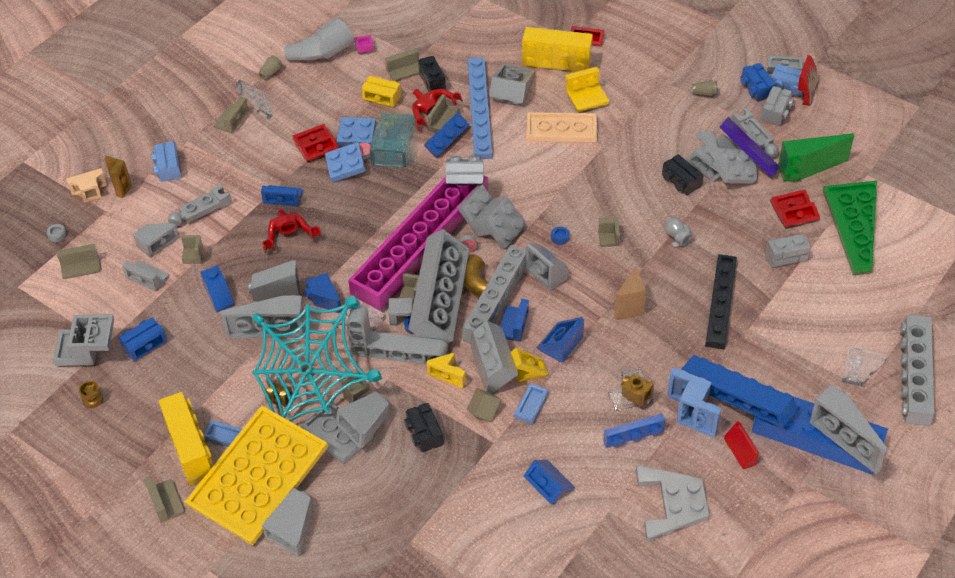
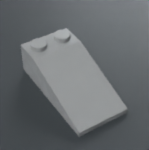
M290 295L222 310L221 318L226 338H263V327L252 319L254 314L259 313L266 324L278 325L288 323L298 317L304 311L302 296ZM304 314L298 321L288 326L270 327V329L277 334L292 332L306 320V316ZM305 325L301 330L292 335L278 337L297 338L305 332ZM266 331V338H272V336Z
M832 384L816 398L810 423L877 475L884 461L887 447L850 397L843 390L838 389Z

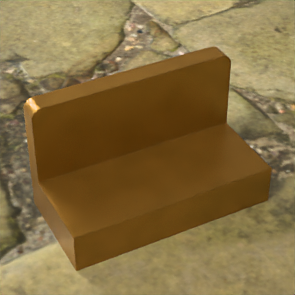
M106 156L105 162L116 196L123 198L132 187L125 161Z

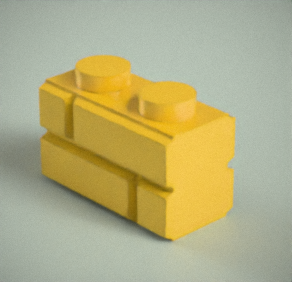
M368 76L361 88L363 100L393 108L402 94L400 83L380 77Z

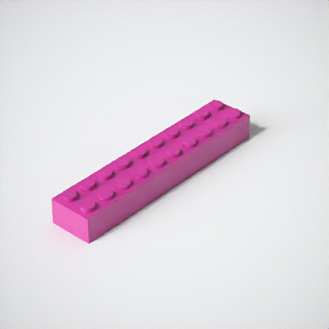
M445 176L348 280L350 295H355L359 300L381 311L389 303V298H393L403 287V274L414 275L421 267L427 237L442 229L451 234L465 219L457 207L481 184H446ZM484 176L483 185L488 191V177Z

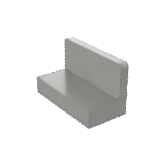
M126 261L122 265L127 279L153 291H157L169 278L168 273L141 261H138L136 264Z

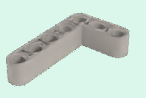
M360 306L350 311L347 321V333L350 351L356 356L426 365L430 359L447 355L448 344L443 340L373 332L370 329L369 313L366 308Z

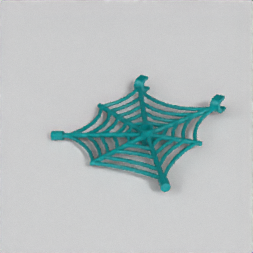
M355 295L345 299L346 304L330 310L315 309L307 303L306 308L298 317L288 323L278 325L266 324L259 313L253 315L252 319L263 327V348L255 370L252 371V374L255 375L271 411L275 412L270 397L258 374H264L268 380L283 418H286L288 413L301 405L316 401L321 402L323 407L300 412L289 418V421L310 412L324 410L326 413H329L328 406L345 388L365 380H369V382L382 380L381 373L377 368L366 374L357 365L347 346L345 336L346 313L348 309L360 307ZM343 309L336 319L318 320L310 318V310L319 313H331ZM306 313V320L292 332L277 334L270 329V327L288 326L298 321ZM341 320L344 348L350 361L360 373H353L344 364L338 353L336 328ZM310 322H335L330 330L318 331L310 329ZM305 325V332L293 340L282 341L278 337L292 335L301 330ZM267 331L272 336L271 350L262 370H258L265 354ZM310 333H328L322 341L310 340ZM305 336V343L299 348L291 350L286 345L297 342ZM331 336L333 337L336 357L347 372L338 371L331 363L328 355V341ZM276 340L279 343L277 354L269 370H265L271 360ZM310 343L321 344L316 352L310 350ZM305 347V351L301 354L295 355L293 353ZM324 347L327 362L334 371L327 370L322 363L320 353ZM283 348L286 351L284 360L278 369H273ZM310 353H311V354H314V356H313V358L311 359V361H310ZM288 355L293 358L292 365L289 369H282ZM303 355H305L304 363L299 359ZM317 358L322 369H314L312 367ZM296 362L300 365L299 368H294ZM280 373H286L291 379L294 387L292 396ZM291 373H302L297 386ZM315 373L320 374L315 379L313 378ZM268 374H276L287 393L289 402L284 411L276 388ZM326 374L330 375L317 386L316 382ZM335 375L342 376L329 385L321 394L319 389L326 381ZM306 377L309 378L310 381L304 382ZM347 377L359 378L341 387L327 403L325 402L324 396L336 383ZM312 384L313 391L298 394L301 387ZM315 393L318 398L308 399L291 408L295 398Z

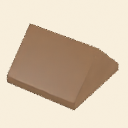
M634 268L616 294L614 315L616 320L644 315L646 288L636 268Z

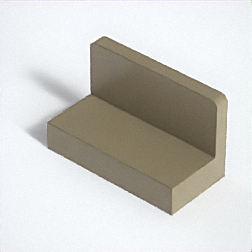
M414 48L385 58L386 71L392 81L398 82L419 75L418 50Z
M441 95L428 115V129L430 132L437 133L457 112L459 113V108L446 105V95Z
M240 97L235 104L230 103L215 122L214 128L233 133L249 111L246 98Z
M95 244L57 251L63 279L100 272L99 255Z
M152 476L144 479L161 523L185 513L171 479L156 485Z

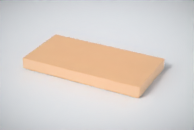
M527 112L526 141L597 142V113Z

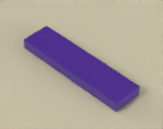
M727 117L720 125V129L772 177L778 170L779 165L739 126Z

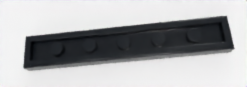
M718 254L705 347L725 350L737 261L736 256Z

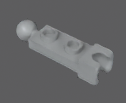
M744 108L743 111L745 113L743 116L734 112L731 120L745 133L755 134L756 144L761 149L765 148V153L770 157H775L779 152L778 146L773 144V137L756 121L753 113L748 108Z
M220 184L212 188L211 192L179 207L180 213H171L168 217V222L179 226L184 219L187 223H190L218 208L223 209L232 204L231 195L229 192L225 193L223 185Z

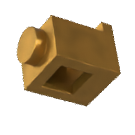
M635 373L631 377L625 376L621 383V395L640 407L653 395L654 382H648Z

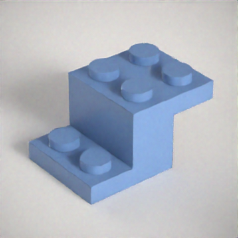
M673 367L670 372L667 397L679 401L676 423L715 438L718 432L722 408L717 407L713 403H708L712 382Z

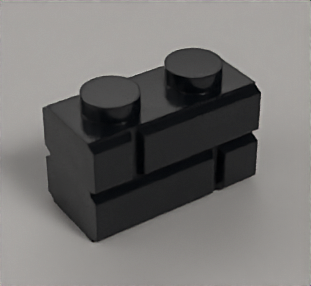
M429 56L419 59V75L428 92L436 89L446 90V78L435 57Z
M679 154L663 164L662 175L664 179L672 182L678 191L689 195L702 186L704 175Z
M429 403L407 409L404 424L407 431L411 430L413 433L411 435L413 445L415 447L418 446L422 453L432 448L435 449L443 446L444 435Z

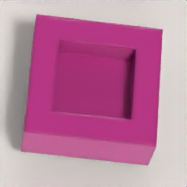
M371 35L355 37L358 53L374 51Z

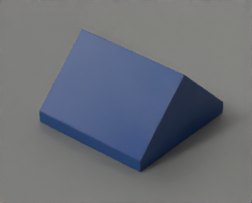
M579 317L557 322L536 348L562 363L583 338L584 319Z

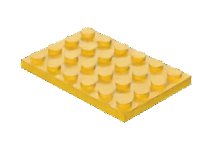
M261 405L185 500V504L253 546L263 533L262 524L293 488L297 489L329 447L328 443Z

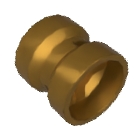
M89 380L79 386V394L85 407L96 408L102 403L103 396L97 382Z
M273 382L281 404L287 406L289 399L284 387ZM269 384L266 391L270 397L271 402H277L274 392ZM287 386L290 395H292L291 386Z

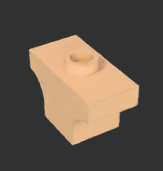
M102 168L66 178L72 196H81L84 203L101 198L100 191L107 185Z

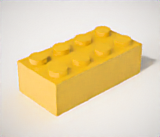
M525 27L522 39V66L574 72L589 69L592 58L593 34Z
M182 392L159 399L158 402L187 482L189 486L198 484L214 464L209 448L205 444L203 433L198 426L196 415L192 411L189 398L185 399Z

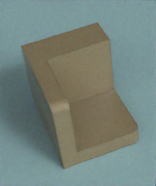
M618 217L599 218L598 233L601 247L619 246Z
M182 235L181 240L184 247L182 255L183 264H202L204 248L201 236Z
M403 274V288L399 298H412L414 304L419 275Z
M347 378L346 380L341 382L342 387L348 384L349 382L359 378ZM366 381L352 384L343 390V397L349 403H352L359 396L369 391L370 385Z
M476 388L467 410L476 417L492 421L501 399L492 393Z

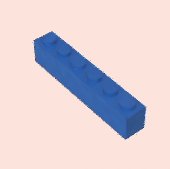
M693 355L680 369L712 382L710 396L783 428L797 412L794 397L789 393L778 391L770 385L766 386L753 378L741 375L737 371H731L720 364L712 363L704 357L701 358Z

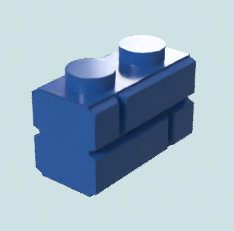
M761 63L742 69L741 83L746 85L750 96H754L758 102L768 98L773 86L777 87Z
M153 317L141 321L137 327L125 331L118 337L121 347L133 361L167 341L165 331Z

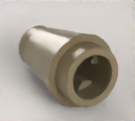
M274 55L268 57L258 75L263 80H266L281 69V60Z
M708 80L692 84V92L696 95L713 97V95H717V81Z

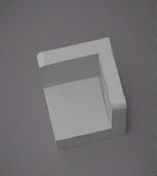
M389 298V325H397L398 316H411L413 309L412 298Z

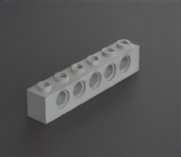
M513 245L509 246L463 326L464 342L472 344V332L486 320L495 324L526 269L525 249Z
M907 315L905 322H901L900 334H903L900 349L904 350V353L901 355V365H904V369L901 372V381L904 382L901 390V398H904L901 414L905 415V423L930 426L934 417L931 317Z

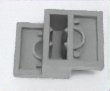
M483 184L478 185L457 207L477 237L491 234L501 249L506 248L526 226V223L507 196L492 198Z
M113 314L74 315L71 330H59L53 359L54 365H94L97 351L109 350L114 325Z

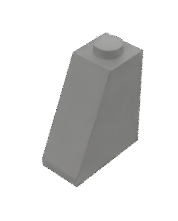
M724 134L715 139L718 148L736 149L737 144ZM705 145L691 153L686 158V161L714 181L720 175L713 165L714 159L711 154L706 153L704 150Z
M296 260L252 274V282L248 283L249 294H252L253 301H262L279 296H300V281Z
M377 391L339 408L337 410L336 424L361 449L387 418L389 403Z
M293 488L262 524L266 538L298 557L302 553L313 510L309 494Z

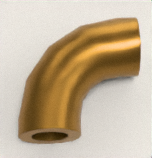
M471 254L467 260L463 283L468 291L480 298L489 283L481 276L485 262L478 255Z

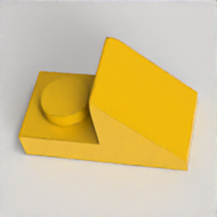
M519 348L511 351L518 371L517 379L519 382L548 375L543 358Z
M455 353L427 361V375L462 389L466 384V371L460 367H454L456 364Z

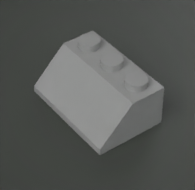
M486 320L472 332L471 350L484 389L493 394L516 377L518 371L502 327Z

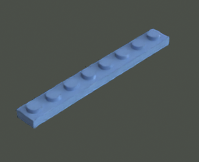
M468 58L474 156H479L480 159H492L485 58Z

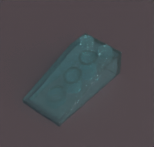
M381 113L370 147L371 165L407 167L416 120L414 115Z

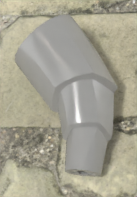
M334 18L317 30L314 35L303 39L301 42L286 45L285 57L287 61L329 59L352 45L354 37L349 27L341 19Z

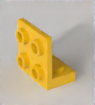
M598 67L565 75V92L577 112L609 104V99L599 84L600 70Z

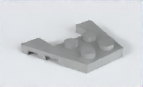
M699 131L696 134L698 140L702 139L705 144L704 150L706 153L711 154L714 159L713 165L724 183L753 184L757 181L756 162L742 149L718 148L713 131ZM746 133L756 143L755 134Z
M636 466L638 486H661L666 519L645 521L647 542L654 541L656 537L661 535L667 536L672 534V531L682 527L685 529L708 520L709 513L702 478Z

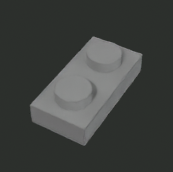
M768 55L767 72H774L777 64L798 70L803 69L802 57Z

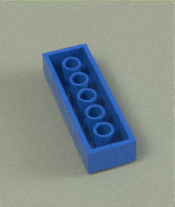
M794 397L797 412L783 428L755 416L752 433L872 475L874 473L810 423L815 403ZM868 422L884 443L888 428Z

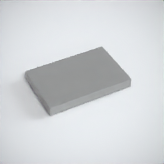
M331 402L328 406L329 413H326L324 410L317 411L300 426L326 441L329 446L326 451L344 464L361 449L336 424L339 407Z

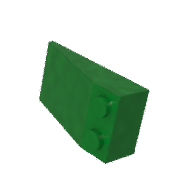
M854 133L783 141L778 163L783 182L802 180L847 162L854 140Z

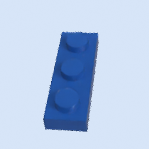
M457 112L424 146L436 158L470 124Z
M661 413L604 430L603 437L604 445L606 448L611 446L617 447L625 442L637 441L649 435H658L664 431L665 418Z

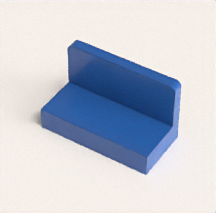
M268 185L262 186L261 189L263 203L298 207L303 193L302 188Z
M521 298L519 308L506 306L500 326L506 339L521 342L529 313L528 299Z
M534 460L523 475L550 504H555L564 491H572L574 489V485L548 460Z

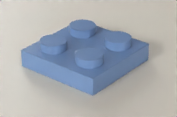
M341 117L337 137L338 146L344 147L356 142L368 143L372 146L376 119Z
M359 142L325 153L332 183L366 171Z

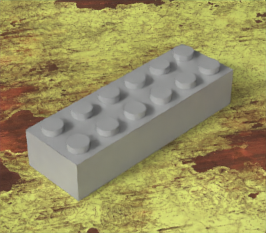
M444 229L427 237L408 329L419 337L439 339L450 343L454 337L469 248Z

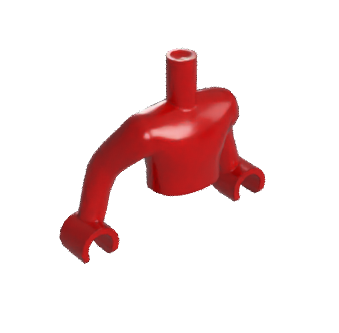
M415 89L413 94L418 99L412 104V112L416 118L417 130L421 131L420 125L427 127L426 121L421 117L420 112L428 116L437 103V98L441 97L442 94L446 95L447 98L452 100L453 105L457 106L456 100L463 102L461 94L458 92L451 93L445 89H436L423 95L418 89Z
M279 210L278 217L269 221L268 238L262 242L264 252L266 253L267 249L275 250V229H278L281 234H289L297 230L298 223L302 230L308 233L311 240H313L314 236L322 237L320 227H310L298 213L285 214L284 210Z

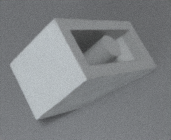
M174 223L147 224L133 234L136 246L150 258L179 238L178 230Z

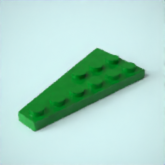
M877 180L823 187V193L852 274L871 272L873 268Z

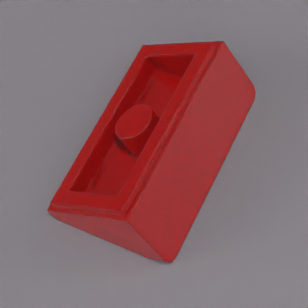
M571 26V32L593 34L592 45L602 46L604 30Z
M738 421L725 434L724 440L741 468L747 469L757 465L759 452Z

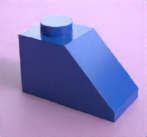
M219 266L201 271L200 274L204 288L216 312L235 306Z
M328 273L306 280L307 288H304L307 299L312 300L314 306L327 310L341 306L340 298Z

